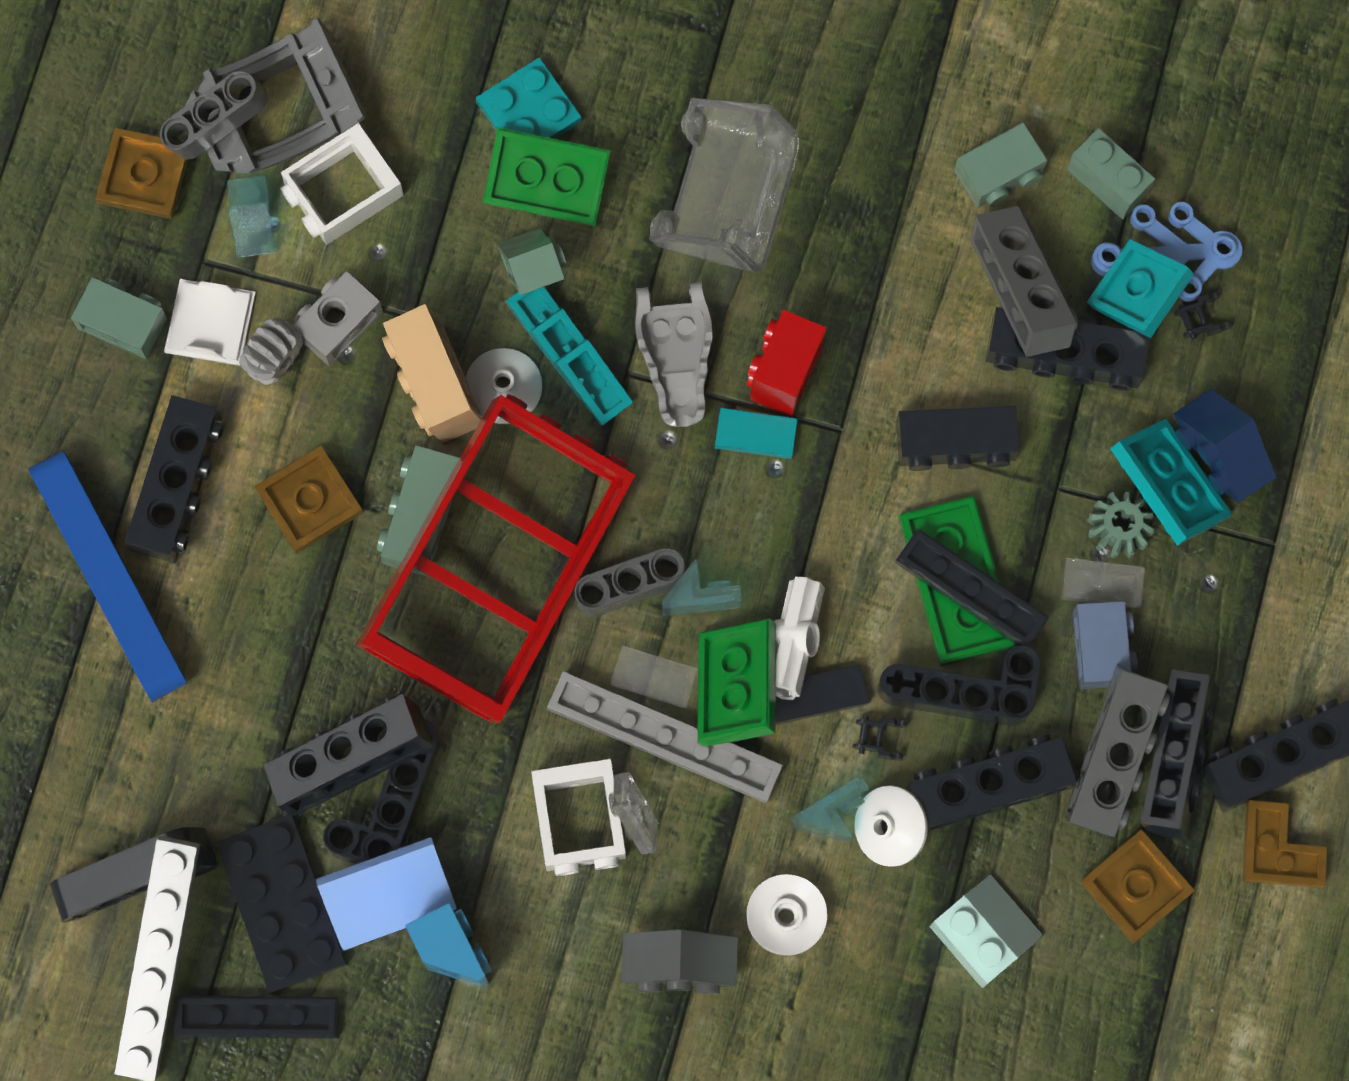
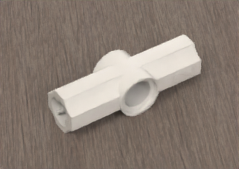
M795 577L794 580L789 581L781 619L774 621L776 623V696L781 699L794 700L795 697H800L808 659L815 656L819 648L820 632L817 620L825 588L821 582L811 580L808 577Z

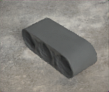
M244 71L231 73L167 119L160 129V139L169 150L180 158H196L258 114L268 101L267 91L249 73ZM251 86L250 95L243 100H239L240 92L245 87ZM220 108L218 118L208 123L210 113ZM189 131L187 140L183 144L177 145L179 135Z
M664 548L586 575L575 586L576 607L585 616L597 617L677 588L683 581L684 559L674 549ZM662 562H671L677 567L678 571L674 576L665 578L658 575L655 569ZM625 575H634L641 582L639 587L633 591L622 589L618 583ZM588 588H597L603 593V598L596 604H588L581 598L582 593Z

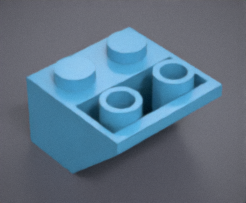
M450 903L405 925L428 970L479 987L489 984L485 974L492 970L480 946L472 949L467 938L474 934L462 909L454 912Z

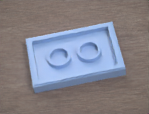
M431 837L316 879L318 889L343 951L404 929L406 924L450 903L453 910L457 909Z

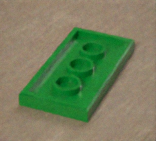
M975 496L899 514L898 520L905 545H907L916 530L919 529L999 583ZM915 577L940 666L1017 646Z

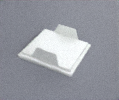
M180 279L164 353L241 366L239 363L240 356L245 347L256 292L205 281L196 282Z

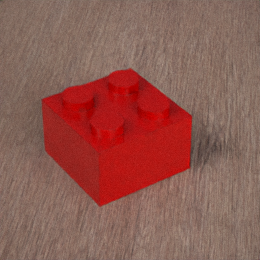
M786 310L782 311L778 321L771 319L763 337L765 342L761 351L764 354L762 356L756 353L747 374L749 378L746 386L751 387L750 400L793 418L823 350L827 328Z

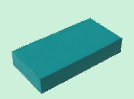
M720 408L715 449L792 459L797 419Z

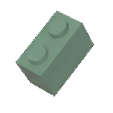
M1021 123L957 158L954 172L978 209L987 203L990 207L1001 203L1010 195L1009 191L1020 185L1025 189L1038 182L1042 178L1047 159L1025 124Z
M1099 128L1072 154L1067 170L1122 220L1149 194L1155 181L1151 174Z
M541 228L497 243L508 278L520 295L564 279L561 267L566 266L567 263L559 243L556 244L553 236L547 237Z
M92 277L71 317L78 330L147 360L167 321V317L160 307L161 303L143 293H140L139 297L125 292V286L112 279L105 278L104 282Z

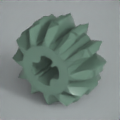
M1114 492L1108 494L1107 503L1097 500L1094 504L1097 513H1090L1087 518V522L1096 526L1089 530V538L1101 537L1096 549L1102 551L1107 545L1112 547L1110 551L1112 558H1117L1121 548L1127 558L1133 557L1135 547L1144 550L1148 545L1145 537H1151L1155 531L1152 526L1146 524L1153 519V512L1141 513L1140 510L1145 505L1144 499H1139L1134 505L1130 503L1132 498L1130 492L1124 493L1121 502ZM1117 518L1120 523H1128L1129 526L1125 532H1123L1120 526H1113Z

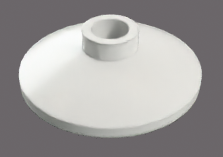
M499 348L482 354L472 363L466 375V380L482 417L492 399L500 395L506 397L507 394L521 399L528 405L526 410L531 413L541 398L542 378L539 369L527 355L514 349ZM499 377H507L510 380V384L506 388H500L495 383ZM499 416L495 421L496 424H510Z
M883 786L871 791L861 801L855 816V834L860 848L872 861L883 866L904 865L913 860L925 844L928 831L926 813L920 801L911 792L898 786ZM882 820H885L888 826L885 834L881 827Z
M777 875L762 882L752 893L747 906V924L753 938L767 951L785 956L800 954L814 946L822 936L827 923L826 903L820 891L808 880L796 875ZM784 909L790 910L794 915V920L789 924L782 923L778 917L780 911Z

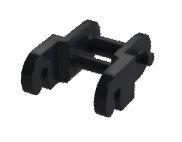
M1214 292L1211 296L1206 294L1197 297L1192 305L1185 307L1182 304L1178 306L1179 310L1175 311L1174 315L1176 317L1181 316L1187 332L1182 335L1183 338L1191 337V340L1197 338L1196 335L1205 332L1207 337L1229 330L1232 327L1230 321L1225 322L1222 326L1220 324L1214 326L1211 323L1208 324L1202 311L1203 305L1220 298L1219 292ZM1197 311L1202 326L1194 328L1189 313Z
M863 716V720H856V724L861 726L859 743L853 744L852 748L859 750V754L869 751L878 753L877 758L903 760V754L901 753L892 754L890 751H883L882 739L885 726L906 728L907 721H896L895 718L883 717L882 722L870 721L868 716ZM869 727L878 729L876 745L867 744Z

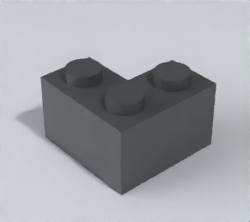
M688 930L623 934L622 983L638 984V992L660 993L662 992V985H667V990L691 991V986H695L696 994H720V987L736 986L738 937Z

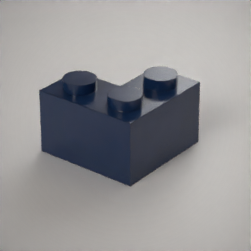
M1213 389L1208 390L1174 413L1179 429L1176 431L1178 439L1186 449L1190 450L1193 448L1197 451L1204 462L1209 465L1212 472L1209 475V480L1219 494L1223 495L1226 493L1239 503L1276 478L1254 419Z

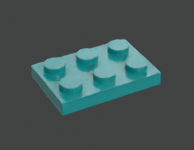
M1167 419L1120 440L1111 448L1121 467L1129 475L1142 494L1143 499L1149 504L1177 546L1224 522L1232 515L1190 452L1182 445Z

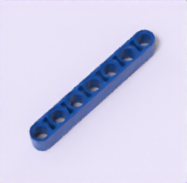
M64 450L28 468L151 702L188 684Z

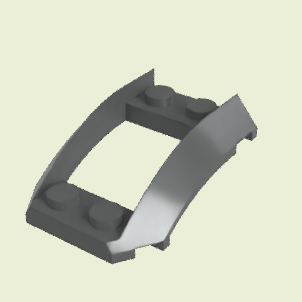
M320 19L312 20V25L297 34L291 33L244 59L215 70L208 69L203 72L204 79L197 92L192 91L185 104L186 106L236 71L247 72L258 82H261L298 64L323 117V120L313 126L255 152H252L241 126L206 150L216 171L254 173L272 167L318 147L366 119L368 106L361 103L334 46V42L337 40ZM220 108L210 113L208 123L218 118Z

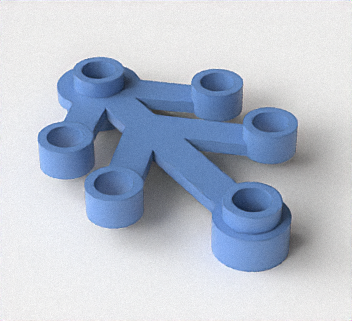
M1185 202L1174 204L1169 212L1168 219L1174 227L1184 228L1200 244H1186L1155 219V212L1150 206H1137L1130 217L1132 226L1137 230L1145 231L1162 245L1148 248L1183 265L1187 261L1204 260L1189 281L1190 284L1194 285L1196 292L1188 294L1183 290L1179 296L1182 300L1188 302L1195 300L1202 290V285L1216 269H1229L1236 265L1241 258L1242 245L1240 240L1234 234L1227 231L1212 232L1193 216V209L1189 204ZM1177 210L1184 211L1187 214V219H1177L1174 212ZM1136 214H1147L1149 221L1147 223L1139 222ZM1113 243L1100 244L1095 249L1091 258L1093 270L1097 274L1105 276L1114 261L1106 262L1102 258V253L1111 252L1116 260L1123 249H1120ZM1217 245H1227L1230 253L1221 254L1217 250Z

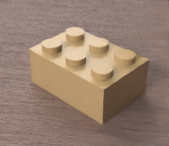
M424 304L384 322L383 325L387 336L382 337V340L391 359L395 358L399 367L402 368L401 371L397 372L402 388L406 394L410 393L414 402L417 403V406L412 407V411L421 429L425 428L429 437L434 435L443 444L475 430L482 419V415L442 321Z

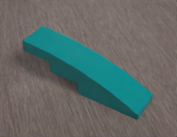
M545 287L522 295L517 291L505 300V303L536 345L601 426L633 403L589 340L584 339L563 308L560 309Z

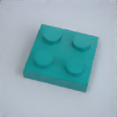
M540 58L532 61L476 97V103L496 131L497 127L556 139L582 122V117Z
M1129 239L1087 303L1092 309L1151 338L1194 273L1189 267Z

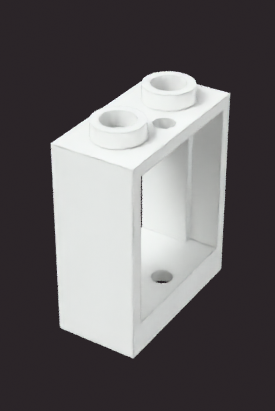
M359 123L281 172L284 186L280 189L292 208L296 205L300 206L306 215L301 218L306 229L313 238L320 235L326 245L403 197L401 183ZM352 152H355L380 188V191L326 224L300 186Z
M611 759L531 771L546 870H555V876H564L578 873V866L594 864L596 870L619 866L618 860L626 859ZM604 782L614 845L554 855L545 791Z

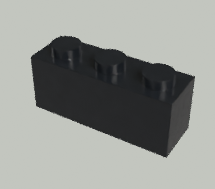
M1016 406L899 411L897 416L899 466H909L911 471H925L932 469V465L948 464L949 469H965L971 467V463L987 462V466L992 468L1005 467L1010 465V461H1016L1020 452Z

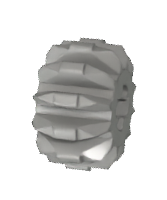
M279 317L266 320L261 327L257 328L254 335L249 338V342L243 348L239 363L248 372L247 375L254 380L260 381L264 385L276 382L282 374L286 373L295 358L300 354V348L303 346L302 335L295 330L293 325L281 320Z

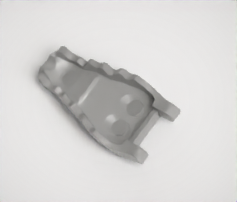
M702 282L690 283V303L650 306L651 295L648 287L636 288V339L648 367L653 386L657 391L662 420L669 426L686 427L699 423L705 415L704 385L707 377L708 356L712 344V322L705 301Z

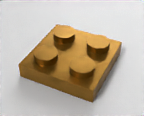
M114 128L95 199L101 205L173 219L188 159L180 158L162 143L160 137ZM177 141V145H181L184 143L181 141Z
M322 446L317 447L254 486L296 554L363 514L360 505Z
M1142 829L1079 882L1132 944L1195 891Z

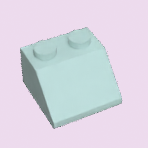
M991 874L930 925L934 933L981 988H984L1043 937L1042 933Z

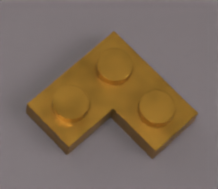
M1248 800L1246 802L1242 882L1324 888L1326 886L1327 847L1287 843L1288 803Z

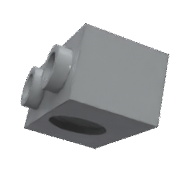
M347 271L340 278L335 276L330 279L321 290L322 296L313 305H305L294 318L295 323L293 326L302 335L303 343L329 367L383 313L380 301ZM333 310H340L345 313V316L338 323H329L325 320L327 314Z

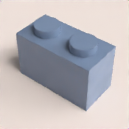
M1125 601L1077 604L1072 611L1079 689L1108 688L1116 666L1137 673L1136 652L1129 651L1128 636H1133V616L1131 612L1126 613Z

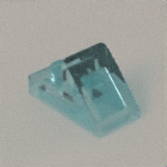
M266 176L228 180L230 201L228 211L237 258L276 253Z
M695 559L662 600V616L741 608L740 585L731 586V581L722 580L710 582L707 584L708 588L701 589L698 562Z
M860 775L793 816L791 823L797 830L850 842L852 836L837 812L842 810L847 815L866 803L862 797L867 795L869 787Z

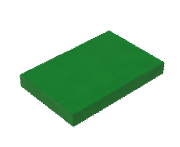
M497 127L483 203L596 226L611 150Z
M768 618L699 633L697 743L703 747L775 734L776 623Z

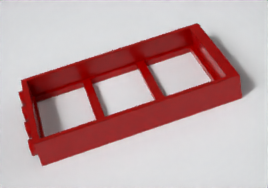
M507 394L506 397L500 395L492 399L355 645L491 724L501 723L635 477L633 473L626 470L628 465L623 460L610 454L604 457L593 450L595 445L591 441L576 434L573 437L560 430L561 424L543 414L540 417L526 410L528 405L524 401L510 394ZM498 416L610 483L576 545L463 479ZM456 492L569 558L535 621L421 555ZM413 568L418 569L527 633L493 698L378 632Z

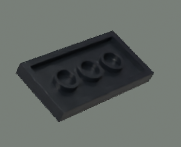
M289 814L216 842L269 994L347 966L293 815Z

